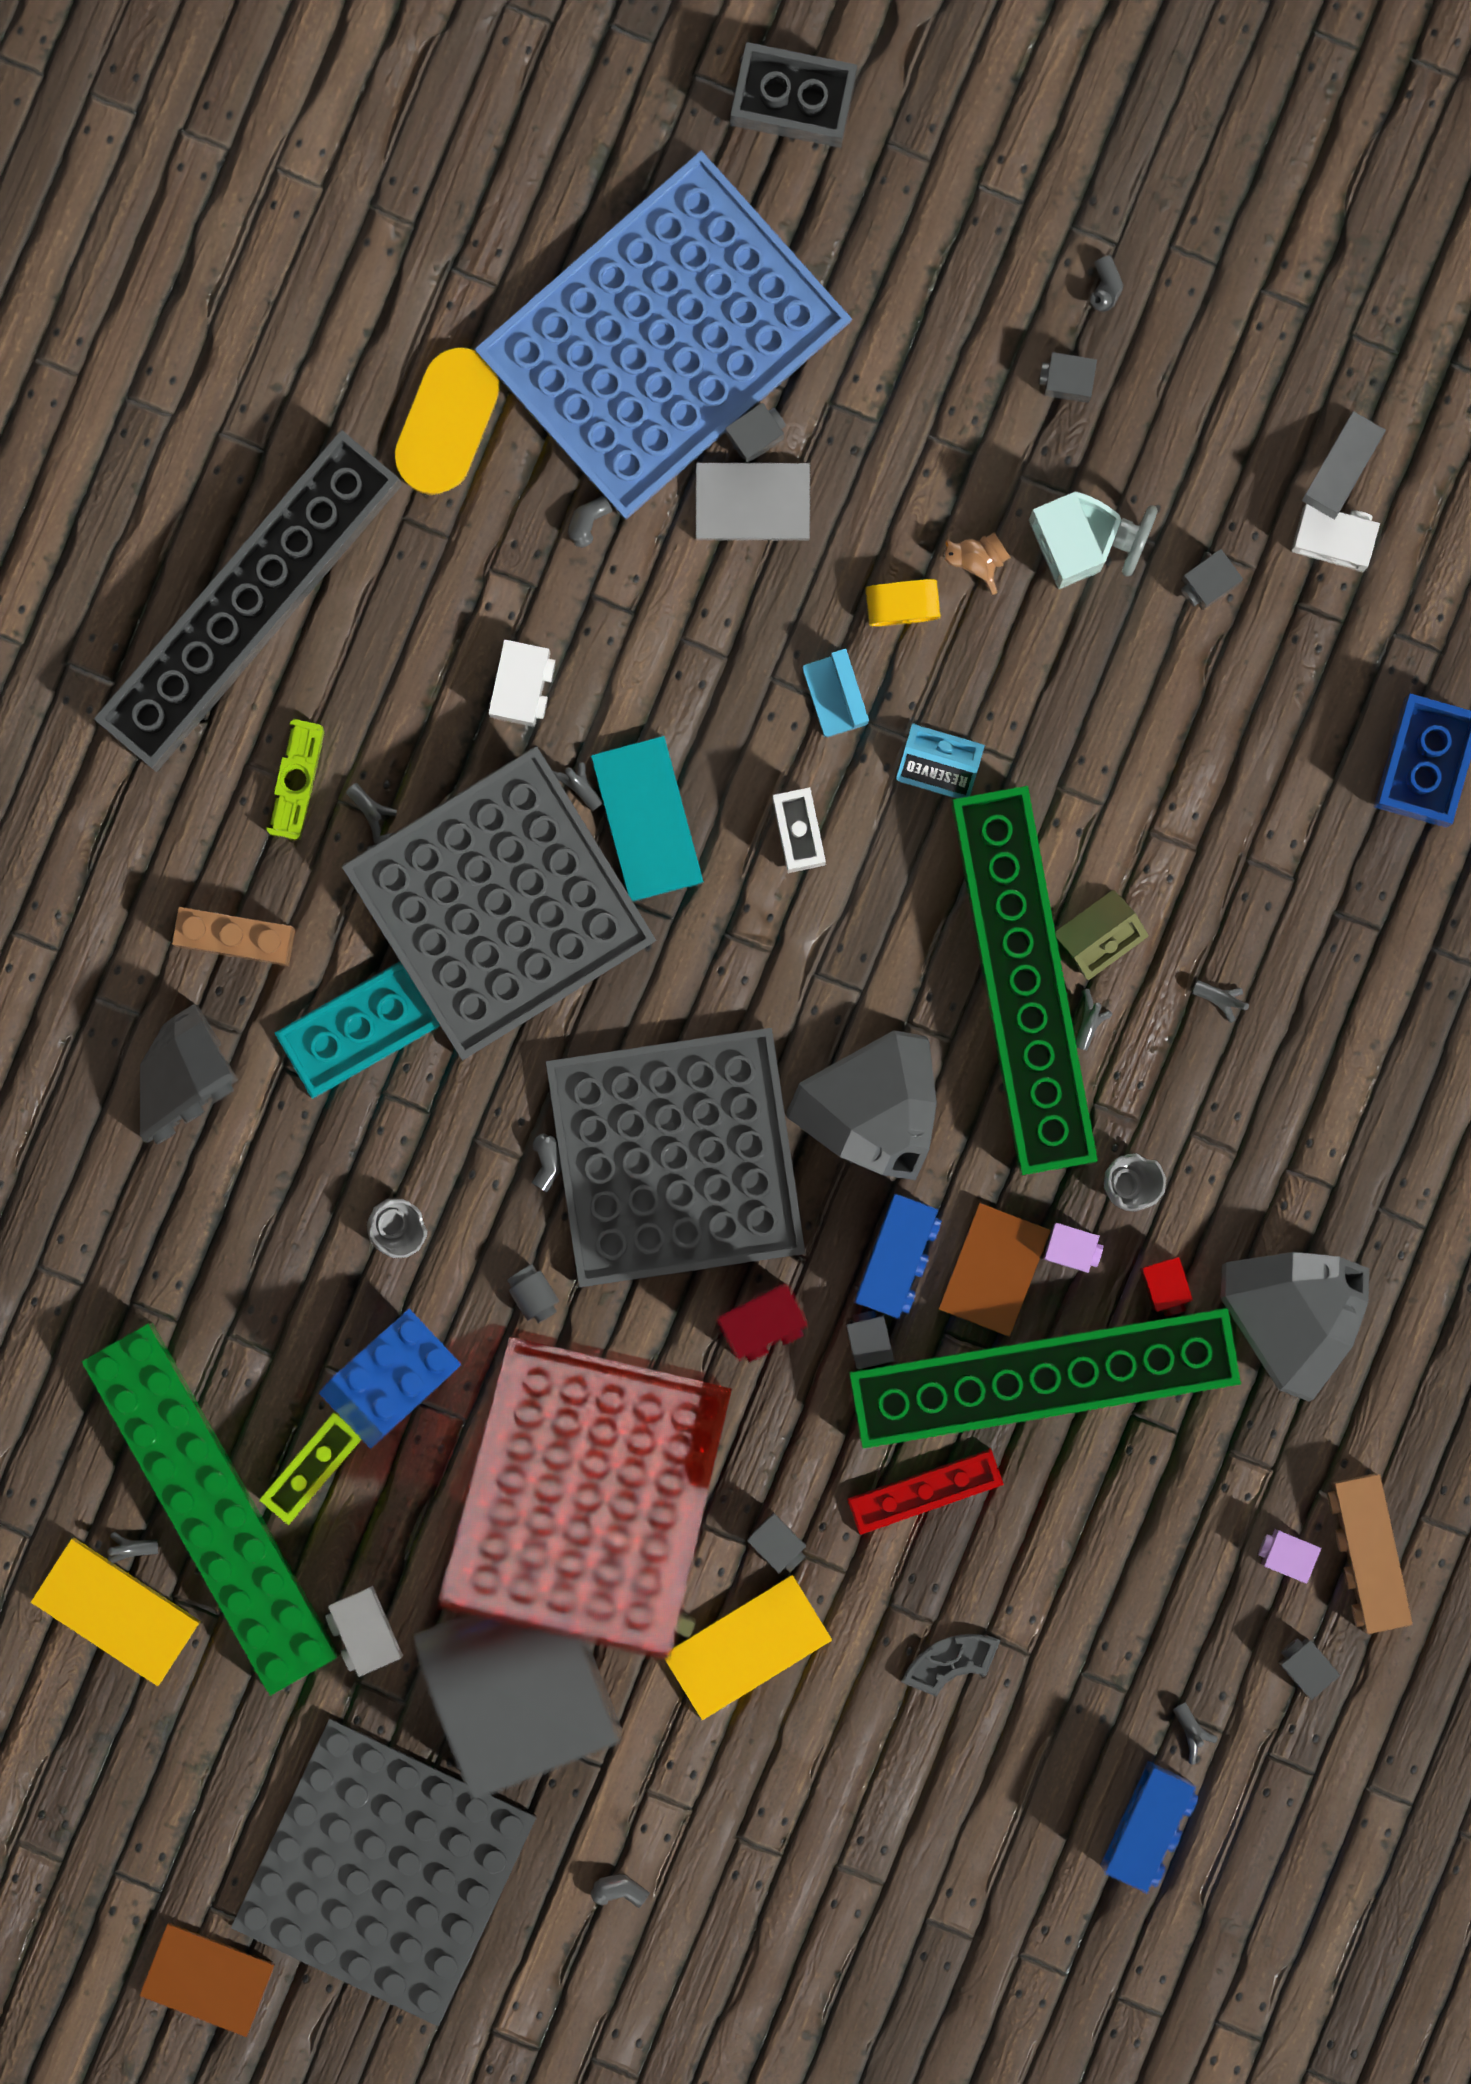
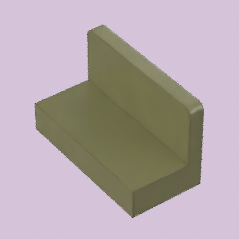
M1115 890L1107 893L1055 932L1056 939L1070 954L1078 969L1087 980L1093 978L1149 936L1136 913Z

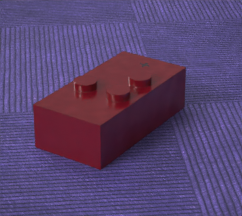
M787 1283L717 1318L737 1359L740 1360L746 1357L748 1363L768 1354L769 1351L766 1346L778 1340H781L784 1346L804 1336L801 1329L808 1326Z

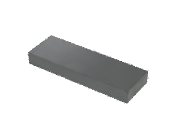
M1353 411L1302 501L1335 520L1386 430Z

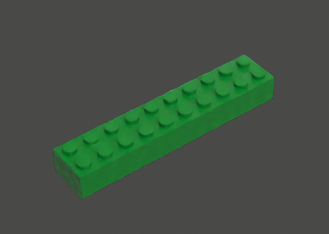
M1028 786L953 799L951 806L1020 1176L1097 1162L1098 1159Z
M1227 1308L849 1372L861 1447L863 1449L1241 1384Z
M151 1323L141 1327L83 1360L82 1364L269 1696L336 1659L340 1655L154 1324Z

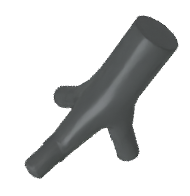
M578 763L577 774L572 768H567L565 770L566 774L553 771L556 778L574 790L592 812L604 803L587 781L585 763Z
M358 783L353 784L346 791V794L360 808L372 829L373 839L379 837L380 826L378 820L382 815L395 817L397 810L386 808L376 803Z
M1198 980L1192 994L1217 1005L1225 1013L1229 1023L1235 1021L1231 1007L1248 1010L1249 1008L1248 1003L1235 998L1243 994L1242 988L1222 990Z
M1084 989L1082 991L1085 1000L1084 1016L1075 1041L1078 1048L1087 1051L1097 1027L1103 1021L1112 1017V1012L1107 1010L1099 1014L1101 1004L1098 1002L1093 1004L1090 990Z
M113 1532L110 1537L120 1546L109 1548L108 1554L110 1556L106 1559L115 1563L129 1557L158 1554L157 1539L131 1541Z
M1185 1702L1175 1707L1173 1711L1187 1738L1189 1747L1188 1763L1193 1765L1196 1763L1198 1747L1204 1745L1203 1740L1216 1743L1218 1737L1206 1732L1197 1723Z

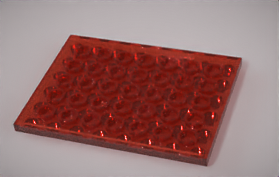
M509 1337L439 1606L669 1660L732 1388Z

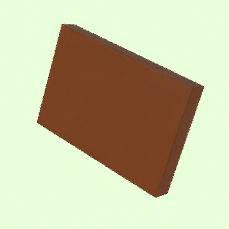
M979 1203L938 1309L1010 1337L1051 1230Z
M168 1923L140 1996L247 2037L275 1963Z

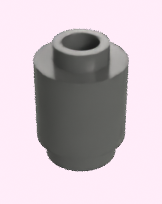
M533 1264L507 1279L511 1286L509 1292L527 1321L535 1318L539 1324L557 1313L554 1305L559 1303L560 1300L542 1271L537 1272Z

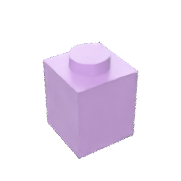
M1053 1223L1043 1260L1089 1273L1090 1266L1098 1267L1104 1246L1097 1244L1100 1237L1098 1235L1059 1223Z
M1275 1529L1272 1536L1265 1535L1258 1555L1263 1557L1261 1565L1307 1584L1321 1548Z

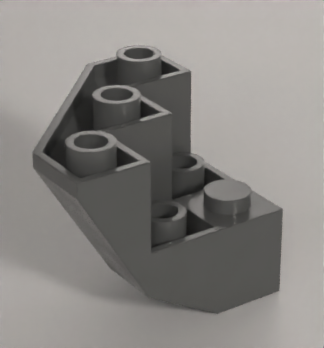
M196 1004L178 1013L163 1024L140 1064V1136L144 1142L149 1143L154 1140L157 1145L176 1134L173 1127L180 1124V1119H183L186 1124L205 1112L202 1106L209 1102L208 1099L210 1097L214 1102L219 1101L234 1091L231 1085L238 1081L218 1048L222 1045Z
M893 1030L800 1082L786 1112L787 1118L843 1159L881 1175L916 1180L930 1149L937 1104L929 1039L927 1036Z
M1298 1252L1231 1261L1222 1264L1221 1300L1278 1390L1309 1402L1316 1397L1354 1345L1369 1303V1268L1339 1256Z

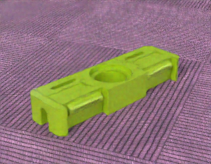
M294 719L290 722L294 729L291 728L285 754L288 758L282 757L274 792L279 798L275 800L270 822L273 828L267 827V831L272 836L299 840L303 833L324 737V729L319 724ZM294 769H299L306 775V784L298 791L288 789L285 784L287 773Z

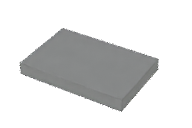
M696 463V540H810V463Z

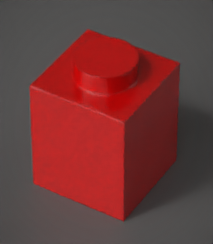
M1179 1257L1140 1268L1153 1312L1163 1310L1164 1317L1186 1311L1184 1303L1193 1301Z

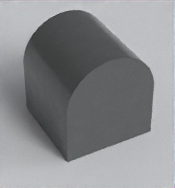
M559 1577L414 1635L417 1652L429 1689L473 1801L619 1743L622 1733L620 1722L578 1616Z

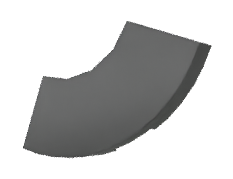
M960 1634L942 1639L926 1648L914 1659L906 1670L901 1683L937 1697L943 1686L956 1676L969 1673L986 1676L1000 1639L982 1634Z

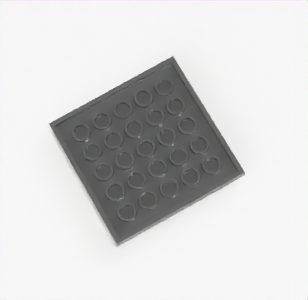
M537 746L342 865L346 875L462 1061L657 941Z
M772 1028L546 1061L579 1287L806 1254Z
M330 1718L231 1928L439 2026L537 1816L492 1794L473 1801L465 1781Z

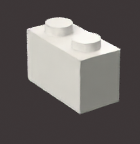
M1306 504L1301 513L1291 552L1364 572L1369 566L1380 523L1372 521V515L1356 510H1351L1350 515L1339 512L1334 520Z
M504 639L489 709L490 718L535 727L536 718H544L548 697L541 696L544 681H552L556 660L549 659V649Z
M810 787L773 795L772 800L788 873L825 866L826 860Z
M373 1586L328 1606L331 1613L326 1615V1620L334 1637L339 1634L342 1637L346 1649L341 1650V1654L350 1672L356 1670L358 1677L403 1657Z

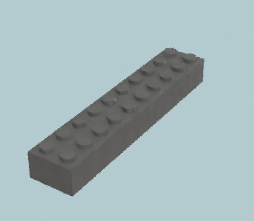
M341 430L97 714L94 720L157 772L402 486L400 479Z

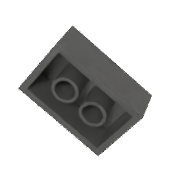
M746 42L731 112V126L842 148L857 75V65Z

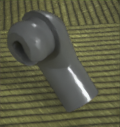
M1111 255L1102 257L1094 262L1101 281L1095 292L1090 296V304L1094 309L1101 312L1108 311L1114 307L1123 290V282Z
M604 495L578 507L574 511L568 528V535L570 539H573V543L577 547L582 548L590 545L593 540L590 531L594 520L613 512Z
M539 1134L533 1141V1150L538 1152L542 1166L531 1183L548 1192L562 1170L558 1140L554 1136Z
M624 1874L602 1877L594 1883L591 1890V1898L596 1904L606 1905L609 1900L624 1897L638 1908L643 1905L650 1892Z

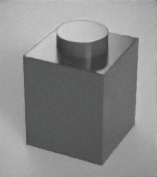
M1052 352L1050 362H1042L1039 384L1046 385L1044 396L1089 403L1092 396L1097 359Z
M761 403L727 426L725 434L744 462L750 463L784 440L782 429L786 427V424L774 407L768 410L764 403Z
M1220 549L1184 575L1181 581L1185 586L1181 590L1192 606L1195 607L1199 604L1204 611L1240 585L1243 578L1223 550Z
M874 1310L852 1315L854 1323L846 1324L856 1369L894 1361L884 1316L876 1317Z
M774 1512L747 1538V1541L778 1573L784 1568L791 1572L806 1557L801 1552L806 1547V1544Z
M1296 1638L1281 1651L1284 1657L1278 1663L1310 1700H1313L1341 1676L1308 1638L1302 1642L1299 1638Z

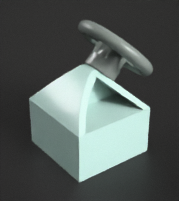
M1073 492L1033 509L1029 522L1058 589H1061L1099 573L1107 559L1111 546L1128 553L1122 568V574L1126 577L1131 576L1144 549L1158 510L1154 505L1148 506L1140 525L1137 526L1125 518L1121 520L1117 512L1099 500L1082 493Z

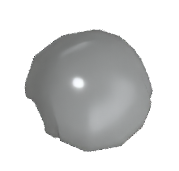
M1136 1153L1126 1154L1115 1159L1105 1171L1104 1190L1111 1202L1123 1210L1136 1212L1155 1205L1165 1193L1166 1177L1161 1165L1156 1160L1146 1159Z
M404 1199L384 1200L373 1208L367 1221V1233L371 1243L377 1250L391 1258H407L420 1250L427 1237V1229L424 1225L421 1211Z

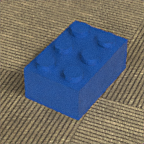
M1411 693L1408 694L1402 704L1374 807L1445 828L1452 825L1471 760V711Z
M897 1194L892 1195L855 1297V1303L896 1318L900 1317L901 1311L909 1313L916 1294L915 1291L910 1290V1286L914 1276L922 1277L929 1258L928 1255L923 1254L927 1240L935 1241L942 1219L936 1218L938 1209Z
M409 1308L332 1377L320 1390L319 1394L371 1449L460 1367L461 1363Z
M1150 1761L1147 1762L1100 1863L1105 1874L1148 1893L1151 1885L1154 1887L1158 1886L1166 1869V1866L1162 1865V1860L1167 1850L1173 1852L1182 1834L1178 1827L1183 1815L1187 1817L1191 1815L1198 1800V1796L1194 1792L1196 1787L1190 1780Z

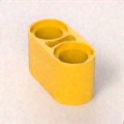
M926 579L872 585L865 588L869 626L917 623L941 618L937 580Z

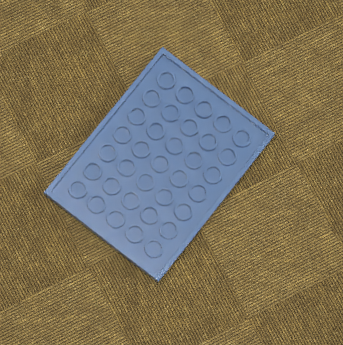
M701 150L475 348V351L626 520L725 433L727 426L748 413L852 321V318Z

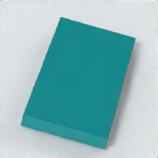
M665 736L591 755L626 888L631 900L634 902L704 883Z
M399 961L275 1032V1035L309 1095L314 1099L441 1025L403 964Z

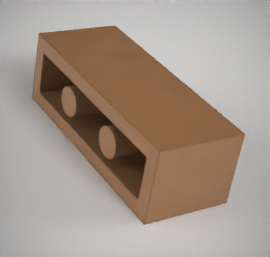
M179 907L172 945L178 948L289 966L295 929L288 925Z

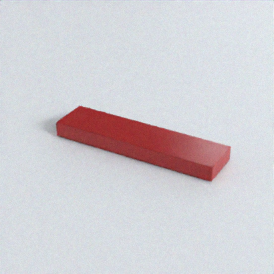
M990 1448L847 1498L859 1534L862 1535L1004 1484L992 1449Z

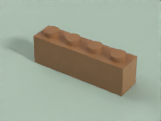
M1373 1473L1331 1482L1333 1491L1327 1492L1328 1504L1331 1514H1338L1341 1529H1336L1335 1535L1339 1551H1346L1349 1566L1343 1567V1572L1348 1590L1354 1589L1357 1604L1351 1605L1356 1627L1362 1626L1364 1633L1372 1634L1413 1625L1380 1474Z

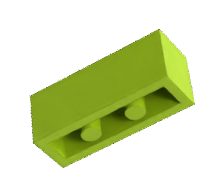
M334 1411L261 1496L259 1501L289 1525L361 1441V1438Z

